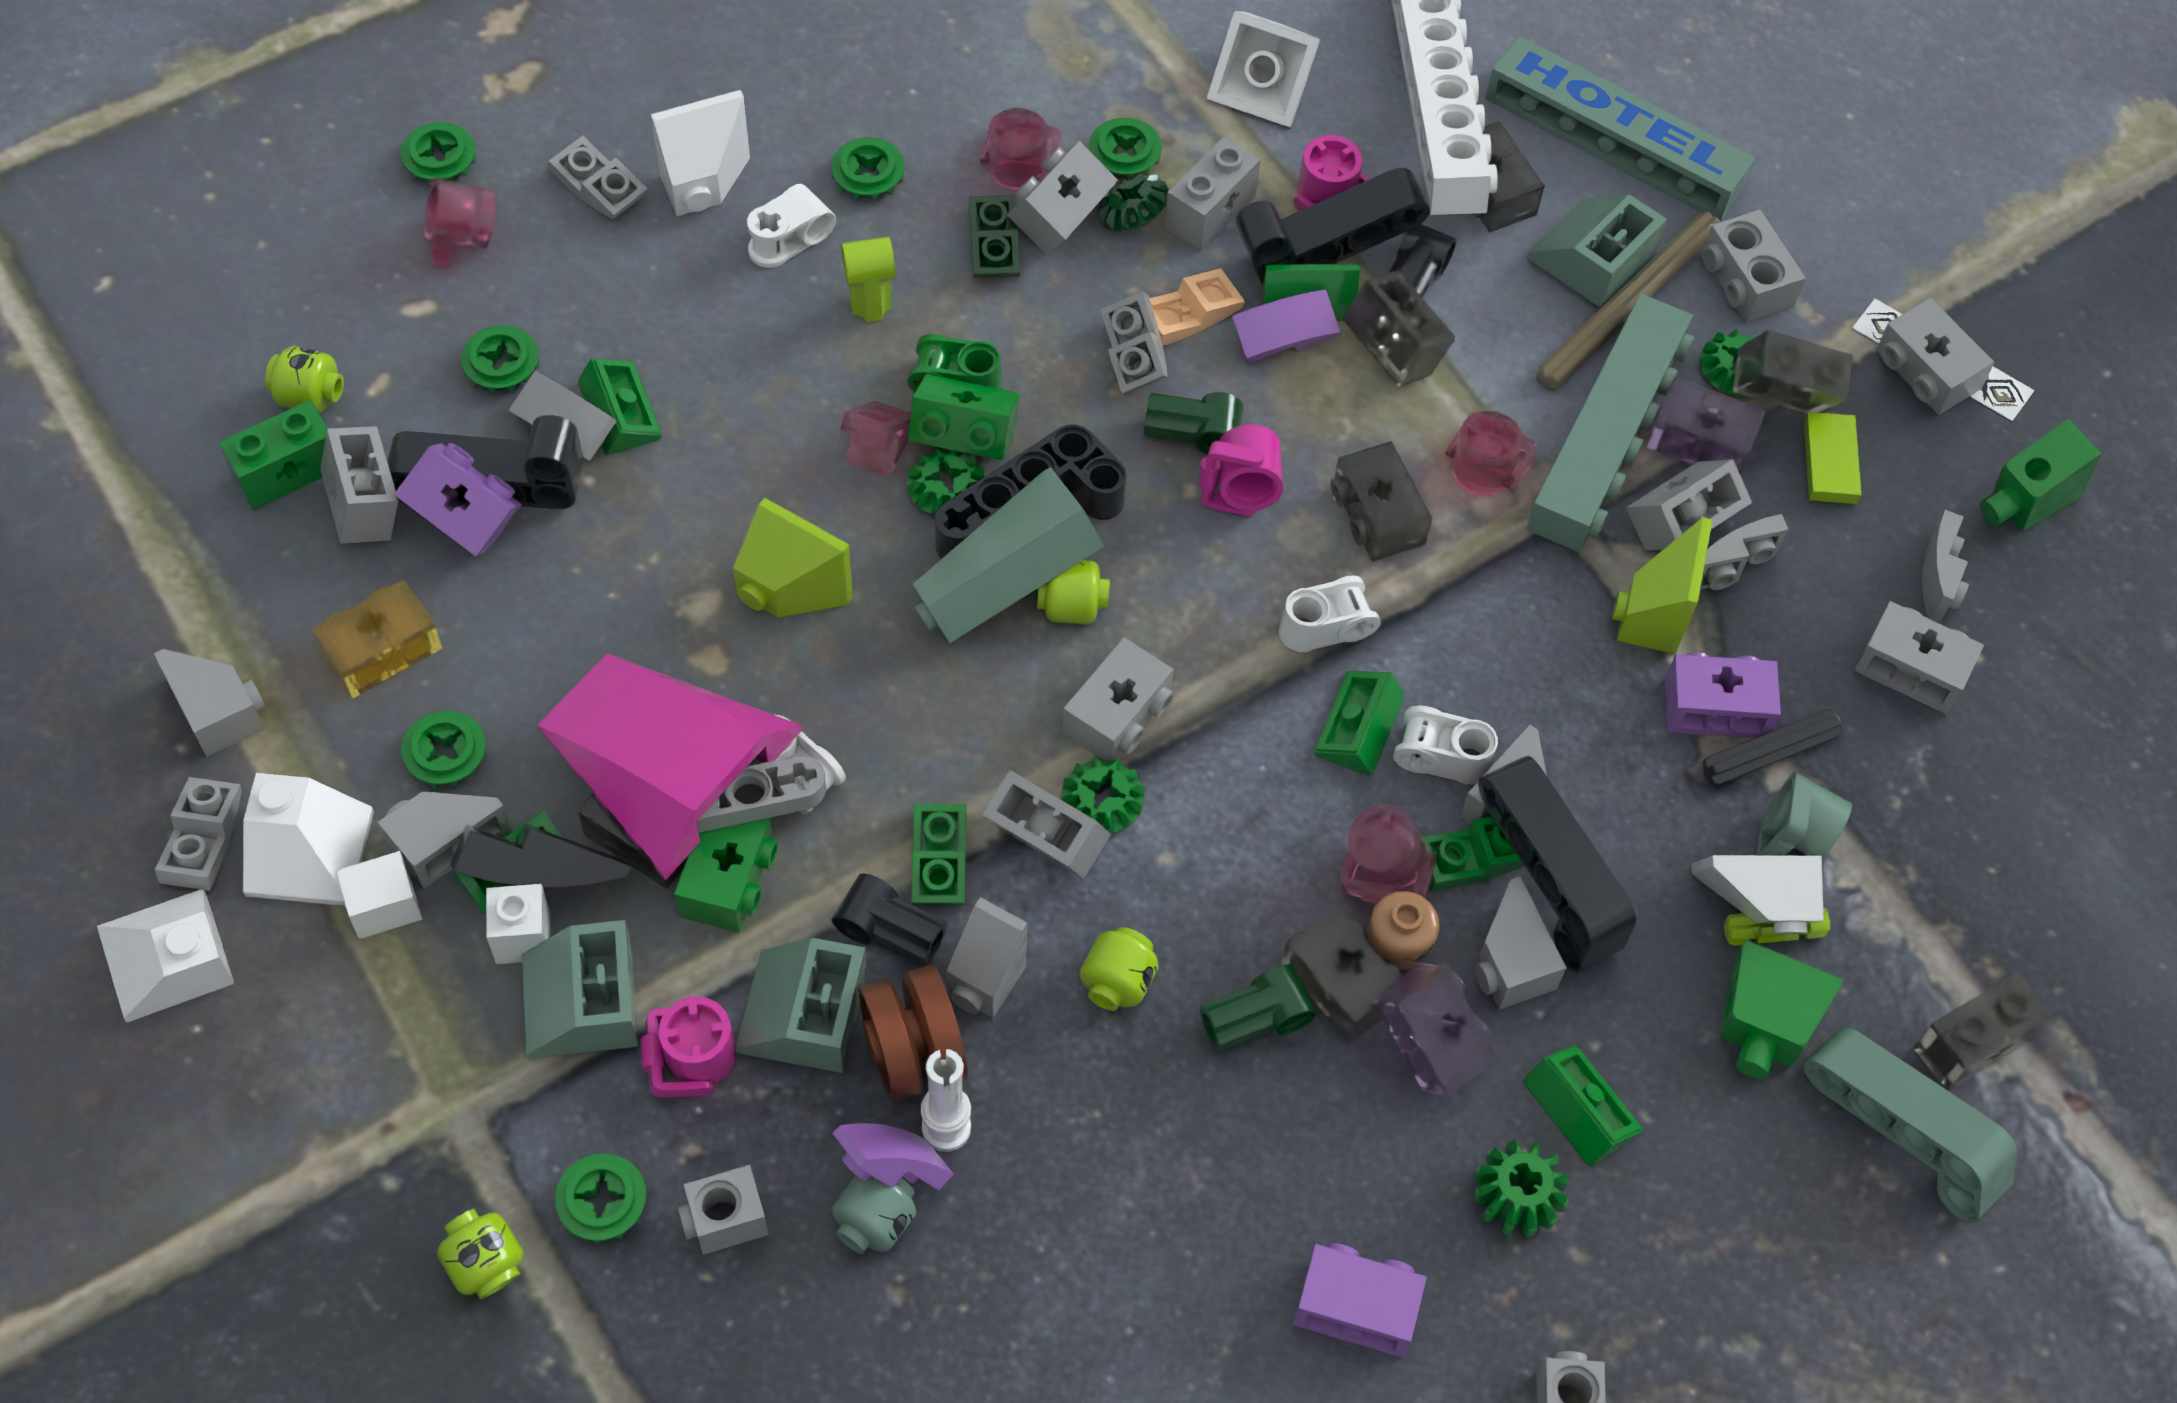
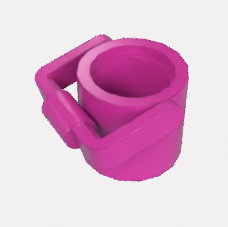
M1324 135L1315 138L1306 146L1297 186L1298 196L1293 198L1294 205L1298 211L1371 179L1361 171L1363 164L1362 154L1357 145L1349 139L1337 135Z
M1255 424L1240 425L1228 430L1221 437L1220 441L1213 442L1207 457L1202 459L1200 465L1198 485L1202 489V504L1210 509L1242 516H1252L1256 510L1272 506L1278 501L1283 492L1281 444L1276 433L1265 426ZM1218 478H1219L1220 492L1214 491V490L1217 488V485H1218Z
M691 996L677 1001L669 1008L653 1009L647 1015L645 1035L640 1038L642 1068L649 1075L651 1093L659 1098L707 1096L714 1092L713 1085L718 1084L727 1077L736 1062V1044L727 1012L719 1003L709 998ZM664 1055L670 1073L678 1082H663Z

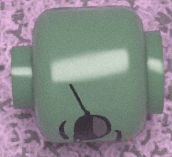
M855 1175L832 1207V1214L836 1223L840 1226L836 1232L837 1237L847 1247L859 1254H863L867 1248L876 1252L889 1251L916 1215V1206L912 1200L915 1194L914 1189L903 1178L891 1188L873 1176L864 1181Z

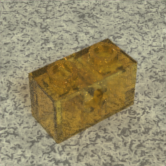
M404 579L390 587L376 590L365 601L344 612L332 614L323 624L312 629L323 657L352 699L443 649L433 620Z

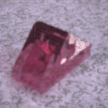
M872 401L845 411L840 431L852 434L846 460L849 463L880 474L889 475L894 470L908 442L911 413L878 401Z

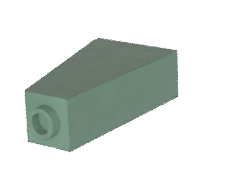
M1050 467L1039 474L913 583V586L923 600L914 607L930 632L940 627L949 643L1100 550L1104 545L1083 508Z

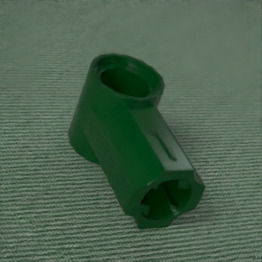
M1225 392L1209 393L1202 400L1150 393L1144 435L1193 442L1199 451L1208 455L1213 442L1220 441L1221 437L1228 430L1241 425L1244 409L1243 403L1239 398Z
M1291 964L1276 966L1263 972L1252 981L1249 987L1202 1004L1199 1012L1206 1035L1211 1045L1218 1052L1269 1032L1276 1036L1293 1033L1308 1025L1317 1016L1316 1010L1294 966Z

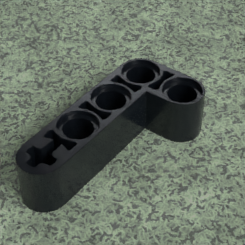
M1396 168L1283 219H1280L1272 202L1257 201L1251 203L1238 213L1236 225L1263 285L1265 265L1336 264L1419 226L1429 216L1430 207L1411 170Z
M555 415L537 417L533 421L529 441L403 431L393 437L387 463L396 491L429 446L442 443L447 447L449 443H452L466 451L474 459V463L471 466L485 477L493 474L509 484L515 491L512 497L520 502L523 507L566 509L575 504L583 465V453L576 426L563 417ZM465 486L454 489L459 494L456 501L469 502L464 497L468 490Z
M1076 424L1062 426L943 504L935 515L936 552L942 559L1000 509H994L990 506H1004L1027 486L1030 480H1034L1039 474L1050 467L1086 514L1099 520L1114 518L1122 511L1125 502L1126 469L1094 434L1084 426ZM1067 455H1075L1078 457H1069ZM1098 487H1106V488H1110V489H1104V490H1103V489H1099Z
M1524 756L1481 776L1478 779V787L1487 810L1559 917L1553 937L1555 946L1567 967L1572 971L1578 972L1624 949L1636 924L1633 905L1539 764L1532 757Z

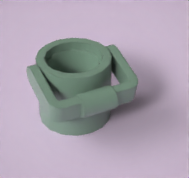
M1792 773L1783 783L1767 812L1761 818L1756 856H1786L1795 848L1808 856H1822L1823 859L1843 831L1852 810V803L1798 773Z

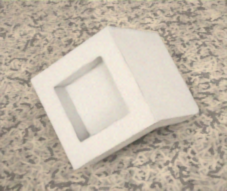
M400 851L345 867L337 872L348 916L358 938L369 937L423 920L410 874Z

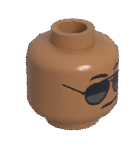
M1400 891L1384 896L1374 906L1366 931L1367 946L1373 957L1384 966L1395 970H1410L1422 965L1432 954L1440 930L1438 914L1433 905L1419 894Z

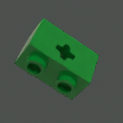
M926 374L913 396L908 441L1003 461L1015 435L1020 393Z
M311 400L218 442L231 475L252 511L322 479L320 466L328 428Z
M770 818L699 833L700 843L689 854L674 893L679 917L738 933L741 932L746 915L753 917L758 909L762 894V886L758 885L762 871L763 869L771 870L776 859L779 841L773 838Z

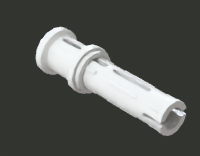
M946 1049L945 1060H941L940 1050L935 1051L928 1058L926 1072L928 1075L929 1092L921 1103V1129L923 1137L934 1149L943 1152L954 1151L962 1147L967 1142L971 1132V1104L968 1096L962 1091L964 1064L962 1058L956 1052Z

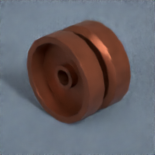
M934 964L904 973L902 991L906 1008L903 1007L894 985L886 978L857 987L864 1021L862 1025L868 1049L891 1102H897L921 1093L923 1076L919 1058L922 1059L926 1069L928 1058L938 1050H940L941 1060L946 1059V1049L956 1052L962 1058L964 1064L962 1081L968 1079V1067L960 1031L946 988Z

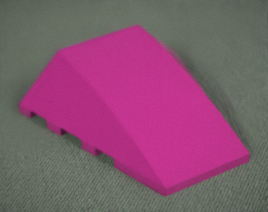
M608 653L537 725L542 735L579 778L582 777L593 790L596 799L606 811L609 810L625 829V833L638 848H642L653 861L655 869L665 880L700 843L697 827L698 819L752 760L756 758L762 763L775 761L802 731V725Z

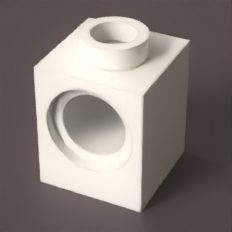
M542 884L486 888V938L496 964L522 962L523 953L550 938V909Z

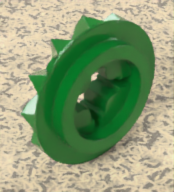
M1115 118L1102 123L1094 130L1089 141V151L1114 177L1121 174L1126 175L1129 180H1132L1135 174L1138 173L1148 176L1152 166L1159 164L1162 144L1157 132L1147 123L1133 118ZM1117 146H1121L1125 150L1133 148V156L1126 152L1117 154Z
M435 122L423 125L412 131L402 144L401 159L403 167L410 172L413 180L423 178L432 186L437 180L444 179L448 184H451L453 176H467L468 166L476 163L474 140L464 128L452 123ZM434 146H437L439 151H442L446 159L444 161H437L433 156Z
M872 137L854 139L841 146L833 156L831 162L832 179L836 180L840 192H851L855 200L862 195H870L876 201L879 194L887 193L892 195L895 185L903 183L905 169L903 156L894 145L885 140ZM860 166H864L868 170L876 167V175L872 176L868 172L860 175Z
M492 326L477 332L466 342L461 353V365L464 375L470 379L474 388L486 387L492 395L500 388H507L513 393L516 384L520 382L527 383L531 378V373L535 369H539V353L535 341L525 331L513 326ZM504 349H506L509 362H504L501 368L495 370L492 361H498L500 355H503Z
M1736 328L1728 335L1718 331L1710 342L1705 343L1700 356V367L1707 381L1718 390L1734 396H1751L1762 392L1771 384L1778 360L1771 356V344L1759 343L1756 333L1750 337L1743 336ZM1738 354L1745 355L1746 361L1740 367L1738 366L1735 371L1731 370L1733 359Z
M936 447L933 453L927 456L919 454L916 464L912 468H908V493L912 501L921 510L936 515L937 510L943 504L983 479L985 472L977 464L975 455L966 456L954 450L941 451ZM941 470H945L950 478H954L951 493H949L948 487H945L944 483L939 481Z
M437 711L423 716L408 729L401 746L402 760L415 781L419 779L426 782L433 789L437 784H449L456 788L459 780L468 775L475 777L476 768L481 761L486 760V739L479 724L470 716L457 711ZM431 741L444 747H449L454 743L453 749L457 759H449L447 756L442 755L436 760L437 754Z
M1096 755L1091 762L1083 765L1076 763L1073 771L1067 778H1064L1061 800L1096 820L1110 834H1114L1131 826L1139 817L1144 805V786L1141 785L1136 770H1130L1123 766L1118 757L1113 761L1101 760ZM1107 781L1111 782V795L1116 798L1106 797L1104 802L1100 803L1099 808L1095 809V792L1090 789L1099 790Z
M607 1153L586 1156L572 1164L559 1180L555 1193V1208L560 1222L575 1238L581 1237L591 1240L596 1244L611 1238L622 1239L628 1229L634 1224L640 1223L641 1214L647 1202L646 1187L639 1170L627 1159ZM602 1179H605L610 1196L619 1199L616 1202L607 1203L605 1212H602V1217L598 1218L593 1203L585 1202L584 1200H587V1197L597 1196L598 1188L602 1186Z

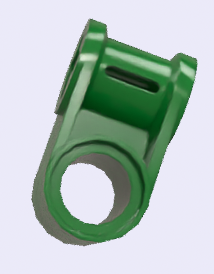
M927 334L918 339L915 349L918 355L916 368L909 372L907 380L909 388L914 393L926 374L1002 389L1000 353L991 343L947 338L938 334Z

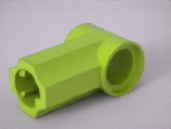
M890 237L841 243L843 267L846 282L849 286L852 314L862 317L865 322L882 320L883 315L892 309L891 280L896 279Z

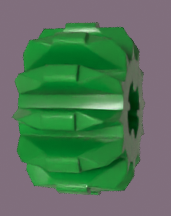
M1515 1139L1508 1142L1505 1153L1495 1147L1488 1151L1485 1158L1487 1165H1479L1474 1174L1475 1181L1481 1185L1474 1191V1202L1489 1205L1483 1214L1485 1222L1494 1221L1498 1217L1504 1220L1502 1225L1504 1236L1510 1235L1516 1224L1520 1226L1526 1238L1535 1235L1538 1225L1547 1230L1551 1229L1557 1221L1555 1212H1563L1568 1205L1569 1199L1561 1191L1567 1188L1569 1175L1553 1172L1559 1163L1558 1155L1548 1156L1544 1160L1538 1156L1540 1152L1538 1141L1532 1143L1527 1152L1522 1151ZM1513 1182H1518L1519 1186L1511 1185ZM1523 1191H1531L1529 1195H1524Z

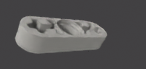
M794 756L747 766L724 791L727 807L721 808L718 798L698 819V832L799 812L817 806L823 800L826 793L824 768L816 759L809 756ZM804 776L805 780L809 782V788L799 790L794 778ZM773 780H778L781 796L774 797ZM746 784H755L764 790L763 797L753 804H743L737 801L734 794L739 787Z

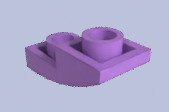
M1326 289L1280 299L1232 315L1249 363L1292 347L1300 351L1342 335Z
M856 1123L840 1125L832 1133L846 1151V1154L842 1157L843 1162L855 1175L864 1181L873 1176L892 1188L902 1177L912 1184L921 1179L937 1190H940L954 1175L927 1140L909 1131L888 1125Z

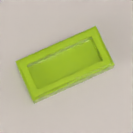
M1807 412L1803 423L1809 501L1857 504L1861 497V482L1855 415Z

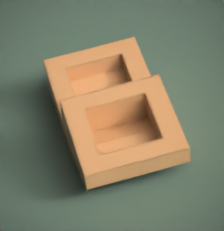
M1222 268L1185 277L1182 279L1178 291L1149 298L1163 346L1190 337L1219 323L1243 308L1245 300Z

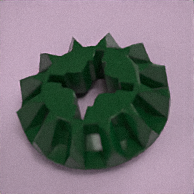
M1140 173L1134 179L1129 181L1123 179L1121 185L1112 187L1109 190V195L1103 197L1099 202L1101 210L1098 214L1105 227L1114 231H1126L1142 227L1154 220L1167 206L1169 189L1165 181H1161L1157 174L1145 177Z

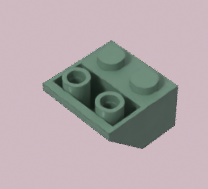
M1630 194L1583 199L1528 252L1527 259L1601 308L1656 254L1667 219Z
M625 920L572 925L522 954L526 1055L528 1059L639 1047L633 950Z
M807 938L761 950L735 1052L843 1073L860 1006L857 987L865 985L867 977L865 947L817 938Z

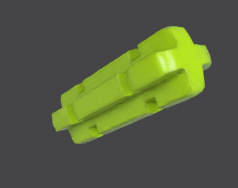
M1823 907L1824 921L1807 924V933H1802L1806 939L1822 938L1827 935L1830 930V919L1826 908ZM1744 913L1730 914L1724 922L1726 940L1728 944L1733 946L1742 945L1745 939L1749 941L1754 939L1756 943L1799 940L1800 934L1774 933V924H1757Z

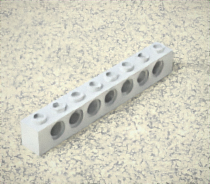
M1391 0L1430 215L1487 213L1489 193H1496L1497 168L1495 164L1489 165L1488 163L1491 159V140L1489 134H1482L1485 127V112L1483 104L1476 105L1479 96V84L1477 75H1470L1473 67V55L1471 47H1464L1467 41V26L1465 19H1459L1461 15V0Z

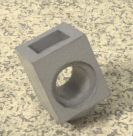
M750 1165L683 1184L688 1204L678 1206V1211L686 1240L698 1237L703 1255L769 1235ZM718 1203H729L735 1207L733 1214L724 1220H712L706 1216L709 1209Z
M1574 1351L1558 1352L1553 1354L1552 1358L1546 1357L1536 1373L1537 1403H1564L1558 1395L1557 1387L1559 1386L1575 1388L1581 1394L1583 1403H1606L1605 1362L1587 1361L1586 1354Z

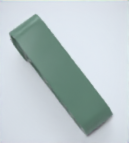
M1850 1027L1840 1028L1805 1061L1803 1066L1805 1074L1815 1088L1938 1172V1196L1943 1205L1957 1218L1968 1223L1977 1222L2012 1186L2017 1148L2007 1131L1860 1032Z

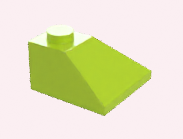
M764 497L757 507L733 566L736 594L740 600L753 610L760 611L763 609L777 618L848 605L853 599L849 544Z
M1702 517L1634 573L1627 592L1618 591L1612 613V619L1620 621L1617 641L1676 654L1698 603L1713 519Z

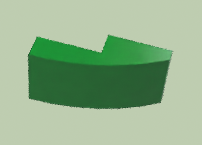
M914 804L911 904L965 905L966 804Z
M1493 817L1474 819L1466 830L1421 836L1414 846L1430 892L1472 884L1525 867Z

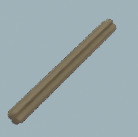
M1709 211L1699 213L1539 366L1536 375L1538 382L1544 384L1549 390L1557 389L1627 321L1640 293L1652 297L1704 247L1711 226L1720 222L1718 217H1713Z

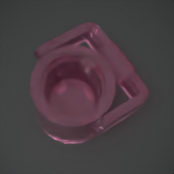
M1024 108L1003 110L994 116L989 124L980 162L988 164L991 178L997 184L1011 190H1018L1031 176L1039 180L1045 173L1040 165L1047 158L1048 140L1053 141L1050 155L1056 148L1062 145L1061 131L1057 127L1047 125L1045 120L1034 111Z
M433 178L429 182V194L425 210V236L430 241L433 266H450V244L483 250L487 248L493 233L496 214V196L493 189L446 181L442 178Z
M1474 411L1464 421L1448 446L1445 455L1452 458V476L1460 487L1475 495L1491 496L1502 492L1505 488L1512 492L1515 490L1536 457L1537 444L1532 439L1523 435L1518 424L1509 416L1496 411ZM1522 450L1526 455L1515 470L1520 451Z
M1376 805L1364 810L1355 818L1349 830L1348 846L1350 849L1340 874L1344 891L1349 895L1361 897L1364 901L1378 903L1384 896L1400 891H1409L1425 897L1436 865L1437 854L1429 852L1424 837L1403 810L1391 805ZM1358 865L1371 880L1353 879ZM1415 882L1413 890L1402 889Z

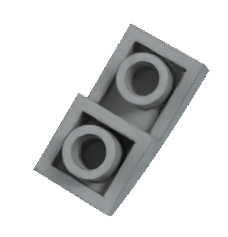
M583 135L550 159L548 163V171L563 185L592 208L613 220L648 192V188L616 157L609 161Z
M1141 291L1100 309L1112 348L1108 349V353L1121 393L1127 395L1168 377L1163 345L1148 294Z
M537 371L533 373L508 410L531 426L537 417L543 415L560 416L571 421L578 430L583 458L588 461L591 460L616 423L614 418Z
M1946 509L1930 536L1922 570V593L1928 619L1937 623L1941 622L1948 608L1955 611L1958 610L1969 586L1968 583L1961 581L1968 561L1958 558L1965 539L1957 536L1964 517Z
M1782 514L1766 517L1742 526L1707 549L1700 589L1711 588L1712 590H1721L1738 582L1747 562L1761 564L1777 556L1789 531Z
M195 777L188 778L170 815L174 830L155 868L158 883L211 891L234 827L242 793L240 784Z

